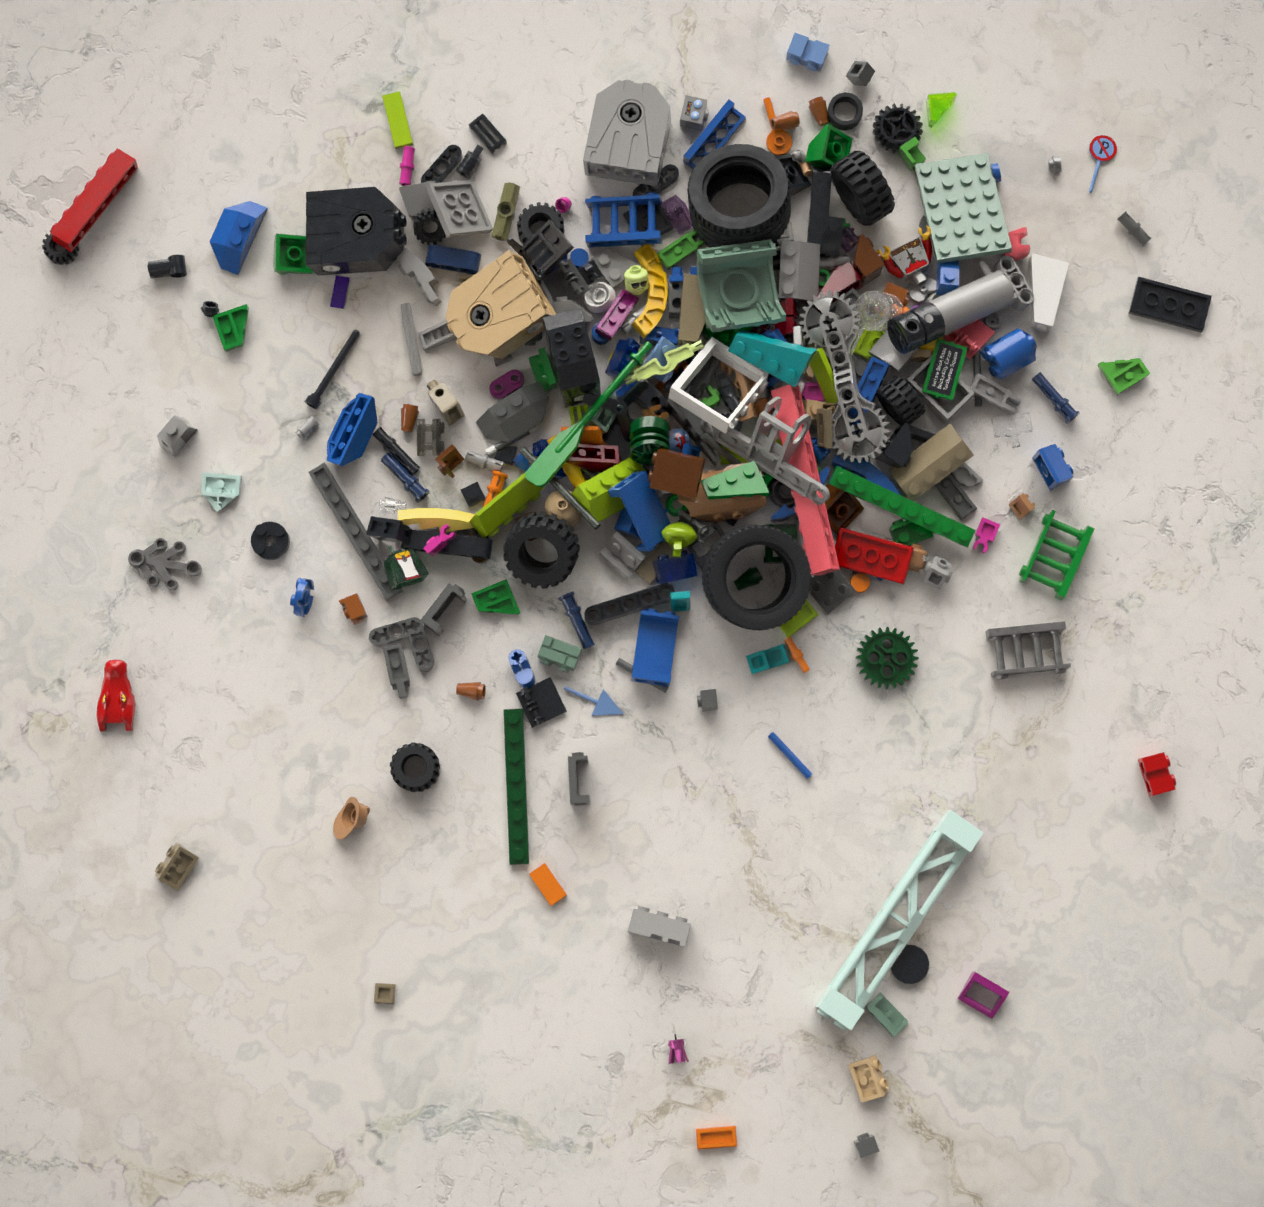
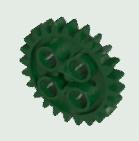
M879 627L878 634L872 630L870 632L872 637L864 636L867 642L860 641L859 644L863 648H857L856 651L861 653V655L856 656L855 659L861 660V662L856 667L863 668L859 674H866L864 680L872 679L871 686L877 682V688L884 684L887 690L889 684H891L893 689H895L897 682L902 686L904 685L902 679L910 680L907 674H915L911 668L918 667L917 664L913 663V661L919 659V657L913 656L918 649L911 648L915 642L908 643L910 636L902 637L904 631L897 634L896 628L890 632L889 627H886L885 632H883ZM889 640L892 643V648L885 649L882 646V641ZM877 645L881 652L876 650L874 646ZM875 653L878 656V662H871L868 658L869 654ZM889 654L891 656L890 661L885 662L883 660L884 655L887 656ZM897 654L905 656L906 660L904 663L897 662ZM892 663L898 666L900 670L897 671ZM889 667L892 675H883L882 668Z

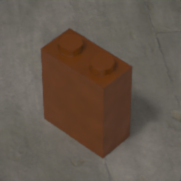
M662 448L654 452L652 458L654 469L650 471L648 476L649 488L696 498L698 496L705 458Z

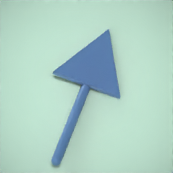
M564 687V690L595 703L596 706L592 715L623 714L604 689L599 700H596L569 687Z

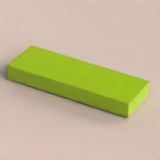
M400 91L382 95L395 149L413 145Z
M819 348L816 350L810 365L826 402L835 404L838 403V397L835 391L833 371L823 348Z

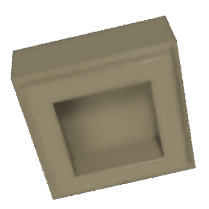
M375 983L374 1003L394 1004L396 984Z

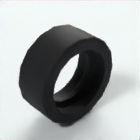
M847 92L835 95L828 105V120L838 130L846 131L853 129L862 118L863 105L861 100L856 95ZM849 102L856 109L855 117L849 121L838 119L834 113V108L838 103Z

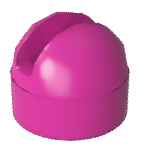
M561 197L555 202V207L560 213L569 211L572 206L571 200L567 197Z

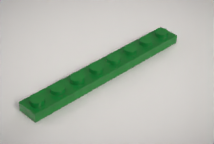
M836 466L829 481L831 486L968 548L976 531Z

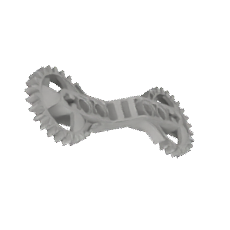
M828 290L826 296L824 292H820V298L813 295V302L807 300L809 307H802L806 313L800 314L804 321H800L799 324L804 325L801 332L807 333L803 338H810L808 344L812 345L815 343L814 349L823 348L833 368L838 405L832 414V420L835 422L832 424V442L835 441L836 443L832 448H839L837 455L844 453V460L850 456L851 462H854L857 458L858 463H862L864 457L866 462H869L870 455L875 459L877 458L875 452L882 454L883 451L880 447L888 446L884 443V440H890L886 433L891 432V430L886 429L885 426L890 424V422L883 421L887 415L880 416L881 408L875 411L876 404L862 397L856 383L855 364L851 353L853 344L859 336L855 329H861L856 323L862 321V319L856 318L860 314V311H854L857 304L850 305L852 298L845 300L846 294L844 293L839 297V291H835L832 296L831 290ZM833 298H837L835 313L830 312ZM815 305L823 314H820L813 306ZM852 313L851 317H847L844 319L840 318L842 316ZM829 318L834 319L831 325H828L826 322L829 321ZM817 324L820 325L819 327H816V328H813V329H810V330H809V328H808V327H810V326H814V325H817ZM832 328L837 329V331H831L829 333V330H832ZM835 334L840 338L837 345H834L831 340ZM839 353H843L845 355V361L843 363H839L837 361V356ZM846 390L852 391L853 396L851 400L845 399L844 393ZM852 408L858 411V416L855 419L850 416ZM861 420V423H857L854 425L852 424V422H857ZM881 423L882 427L870 430L871 426ZM858 428L863 429V433H861V436L860 434L856 435L855 431H857ZM841 435H849V437L838 440L837 438ZM854 441H860L857 454H852ZM869 441H871L875 446H877V448L875 449Z

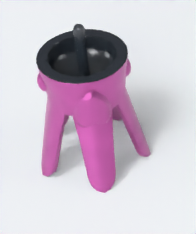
M674 1034L675 1040L668 1041V1046L670 1047L668 1064L674 1063L675 1056L678 1063H681V1061L685 1062V1058L689 1062L684 1049V1039L677 1040L676 1034Z

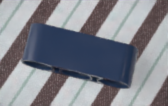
M428 245L425 265L437 269L476 274L479 271L481 254L469 250Z

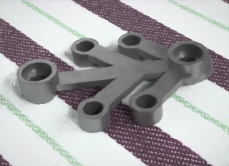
M163 538L156 539L154 544L143 551L136 549L129 554V564L134 568H140L147 579V584L151 587L158 586L160 581L157 576L151 573L147 565L155 566L166 582V587L171 591L177 589L178 582L170 576L166 568L186 571L187 574L193 577L198 576L202 571L201 565L194 560L189 561L187 564L168 560L177 553L185 552L186 545L181 541L175 542L173 547L156 558L149 556L158 549L164 550L167 548V541ZM160 541H164L162 547H158ZM182 544L183 548L178 551L177 546ZM137 556H141L140 562L135 561ZM193 566H197L196 572L191 571ZM152 578H156L155 584L150 583ZM174 581V587L170 588L169 583Z

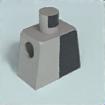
M174 415L159 432L157 438L160 446L175 457L198 429L184 418Z

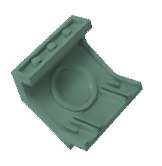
M771 239L697 249V277L706 327L710 328L712 332L741 329L742 327L749 326L756 327L770 323L777 324L786 321V314L779 303L773 272V256H776V247Z

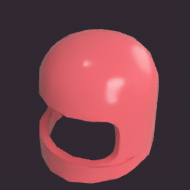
M1023 227L1008 232L1012 251L1003 253L1004 256H1010L1014 261L1026 258L1030 253V245H1021V239L1028 235L1027 228Z

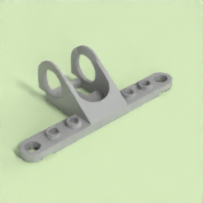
M777 396L767 402L765 410L760 413L751 439L732 428L726 434L716 427L711 429L708 426V422L701 421L702 431L713 437L715 441L748 462L755 460L759 469L800 495L811 499L817 505H822L829 500L830 493L826 486L788 463L810 427L812 419L808 414L798 418L793 428L775 418L783 400ZM776 405L773 415H770V410ZM804 423L802 431L800 432L798 437L793 441L794 435L797 432L798 428ZM772 425H773V428L771 429V432H770L769 436L767 437L766 435H767L768 431L770 430V428H771ZM780 430L787 434L783 446L776 443ZM816 491L822 492L821 494H823V497L820 498L817 495Z

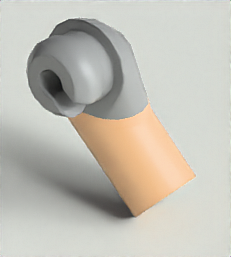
M802 150L793 151L791 155L792 160L798 161L804 176H810L813 171L810 164L805 162L806 156Z

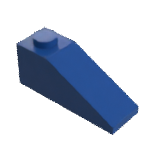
M959 261L937 264L936 295H945L958 289Z

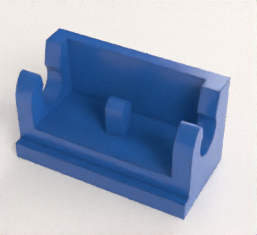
M655 327L644 339L640 335L639 344H645L648 341L653 346H656L663 336L677 346L679 329Z

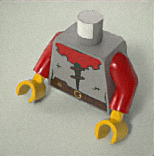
M926 225L927 231L922 234V229L918 228V233L923 237L922 239L918 237L891 251L889 247L883 246L885 250L883 254L877 249L876 253L882 255L884 266L888 273L897 278H902L903 281L914 278L918 286L927 281L924 272L928 270L929 264L932 262L931 238L928 237L931 234L930 227Z

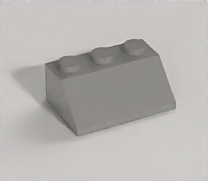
M781 241L780 300L794 298L795 301H814L813 295L818 296L820 244L801 241Z

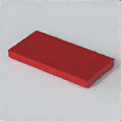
M840 527L835 545L839 567L905 584L914 547Z

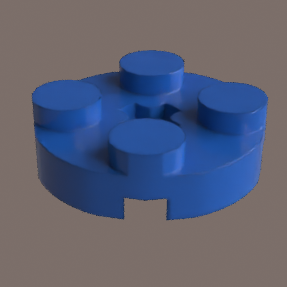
M297 579L295 595L293 594L290 599V606H294L293 613L296 616L305 617L304 614L307 615L313 602L310 590H314V582L311 579Z

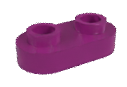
M514 369L497 378L489 386L491 396L495 399H503L520 389L524 384V375L521 371ZM517 376L518 380L512 381L511 378ZM501 386L502 390L496 391L495 388Z

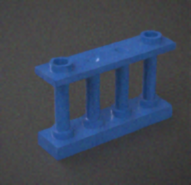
M647 193L641 196L606 198L591 196L589 199H585L587 207L592 208L591 235H585V242L588 248L662 244V235L660 231L655 229V204H662L659 194ZM637 205H648V229L646 232H639L637 230ZM629 206L628 233H620L618 231V207ZM611 207V231L609 234L600 233V208Z

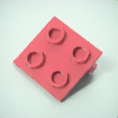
M978 320L943 336V339L950 343L953 341L954 344L968 347L965 356L971 359L995 332Z

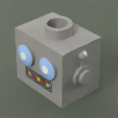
M686 95L680 117V126L701 131L703 122H707L709 110H706L707 100Z

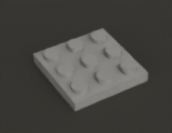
M472 180L431 183L425 187L447 238L486 234L493 230Z

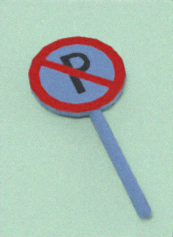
M1105 135L1096 136L1089 145L1091 156L1097 160L1089 193L1093 191L1100 163L1110 161L1117 152L1115 141Z

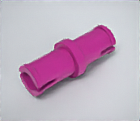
M405 146L403 148L402 163H400L401 175L399 184L402 186L411 185L412 170L415 168L413 164L415 148Z

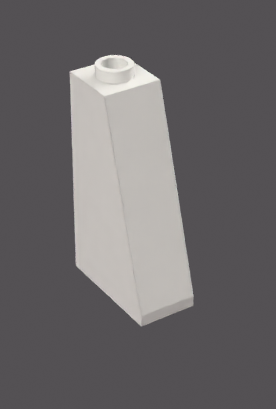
M1032 253L1028 262L1029 287L1034 294V300L1030 304L1031 327L1036 328L1040 332H1047L1051 330L1054 324L1069 263Z

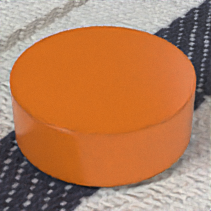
M857 573L852 577L850 584L856 590L855 592L863 593L868 589L870 580L867 575Z

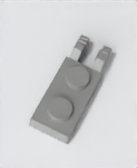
M979 373L976 374L970 386L974 395L1011 415H1015L1016 410L1006 404V400L1016 405H1019L1022 401L1010 393L1011 391Z

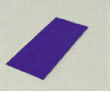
M336 275L330 307L344 309L350 277Z

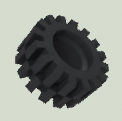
M427 208L426 212L423 209L421 214L417 213L413 224L416 239L418 241L421 240L422 244L427 242V245H430L432 242L433 245H437V241L439 243L442 242V238L445 239L446 235L435 209L430 211V208ZM427 221H433L438 227L435 232L428 233L423 229V225Z
M51 234L45 235L46 239L42 241L44 243L42 245L43 252L53 263L63 265L64 262L69 264V260L74 261L73 256H78L76 252L79 251L78 246L72 252L67 249L62 253L55 252L54 245L56 242L53 241Z

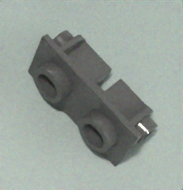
M681 509L678 512L679 520L677 522H684L691 526L698 536L696 540L701 544L715 532L703 520L690 517L689 510Z

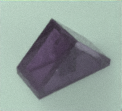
M676 194L660 204L679 235L693 228L687 205Z

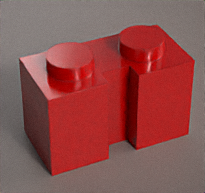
M1164 752L1138 759L1149 797L1176 790L1175 776L1173 774L1170 775L1168 770L1171 763L1169 757L1165 756Z

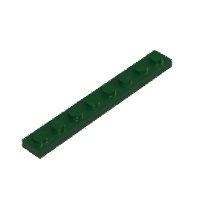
M504 709L509 864H529L523 709Z

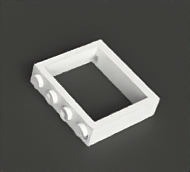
M711 337L704 348H702L671 386L668 398L726 434L730 428H735L740 415L744 416L749 409L748 405L757 400L759 391L765 390L769 383L767 382L769 373L728 351V346ZM712 355L756 382L728 419L684 392V389Z

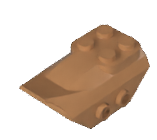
M746 463L730 465L724 470H708L702 473L701 480ZM701 482L696 498L678 495V501L688 508L690 517L708 522H723L726 519L732 518L736 520L742 519L766 506V496L752 495V497L745 498L744 496H733L729 499L708 500Z

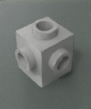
M935 556L933 561H928L924 568L926 575L923 582L940 590L944 582L948 583L953 574L950 572L952 564L943 558Z

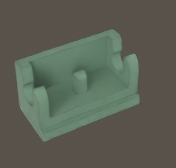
M881 992L865 1007L893 1037L908 1024V1020Z

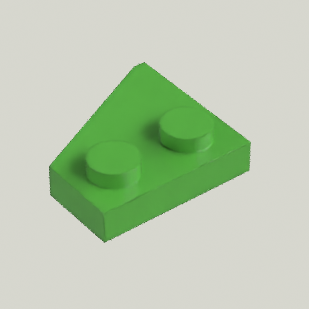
M1140 358L1100 362L1097 365L1117 395L1150 375V372Z

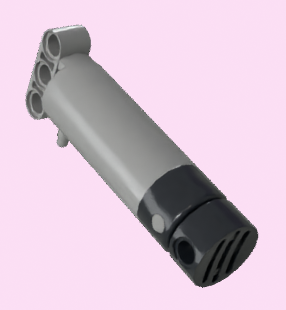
M1003 256L994 265L993 273L988 264L983 260L979 264L985 274L984 277L890 319L887 323V331L895 349L902 354H906L1010 305L1017 311L1026 309L1033 302L1034 294L1013 258Z

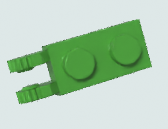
M693 230L690 233H686L657 253L667 270L705 245L701 240L696 243L693 240L697 236L696 231Z

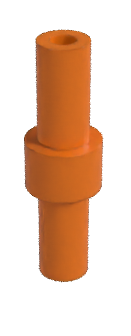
M791 637L785 639L784 641L792 653L790 654L792 659L798 663L803 673L809 671L810 668L803 658L804 654L801 649L797 648Z

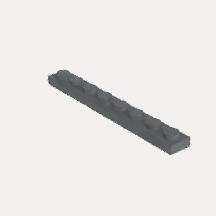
M325 462L309 471L308 473L385 599L388 601L403 592L370 536L366 535L365 527ZM388 578L390 579L391 582L394 581V583H392V586H397V587H393V589H391V586H390V583H389Z

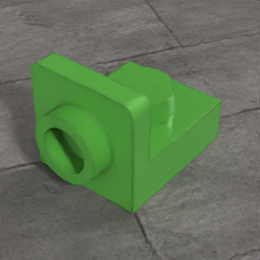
M710 385L707 386L706 392L710 398L705 397L700 402L714 409L720 405L719 398L721 396L716 388L712 389Z

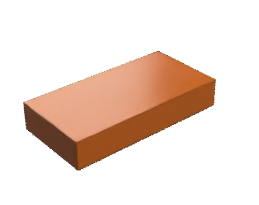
M545 863L529 873L550 906L567 896Z
M736 1126L696 1129L697 1149L737 1146Z

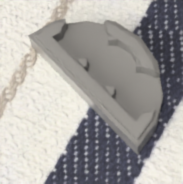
M963 463L951 472L957 483L962 486L973 487L984 481L966 463Z

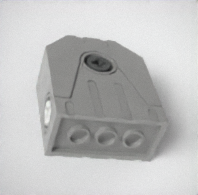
M618 80L596 94L583 158L586 176L654 187L659 186L671 125L670 105L656 86H652L650 83L639 84L631 80Z

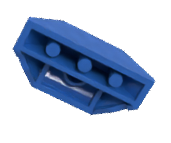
M248 201L224 208L209 241L221 269L239 275L267 212V207Z
M358 393L356 398L351 400L342 409L327 441L328 462L344 466L362 457L378 423L374 397Z

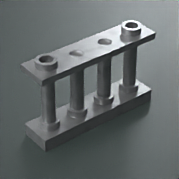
M1065 621L993 628L985 631L986 639H992L995 645L998 671H993L991 677L997 676V680L1007 679L1008 675L1045 671H1054V674L1065 673L1066 669L1071 667V663L1063 664L1059 635L1061 631L1066 629ZM1042 633H1049V636H1052L1055 665L1044 666L1040 640ZM1023 635H1030V638L1033 639L1036 667L1025 668L1021 643ZM1003 637H1011V640L1014 642L1017 669L1005 670L1002 646Z

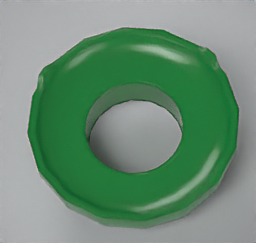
M671 494L666 500L667 512L674 517H679L678 512L681 509L688 511V508L683 505L681 509H675L672 503L678 499V495Z

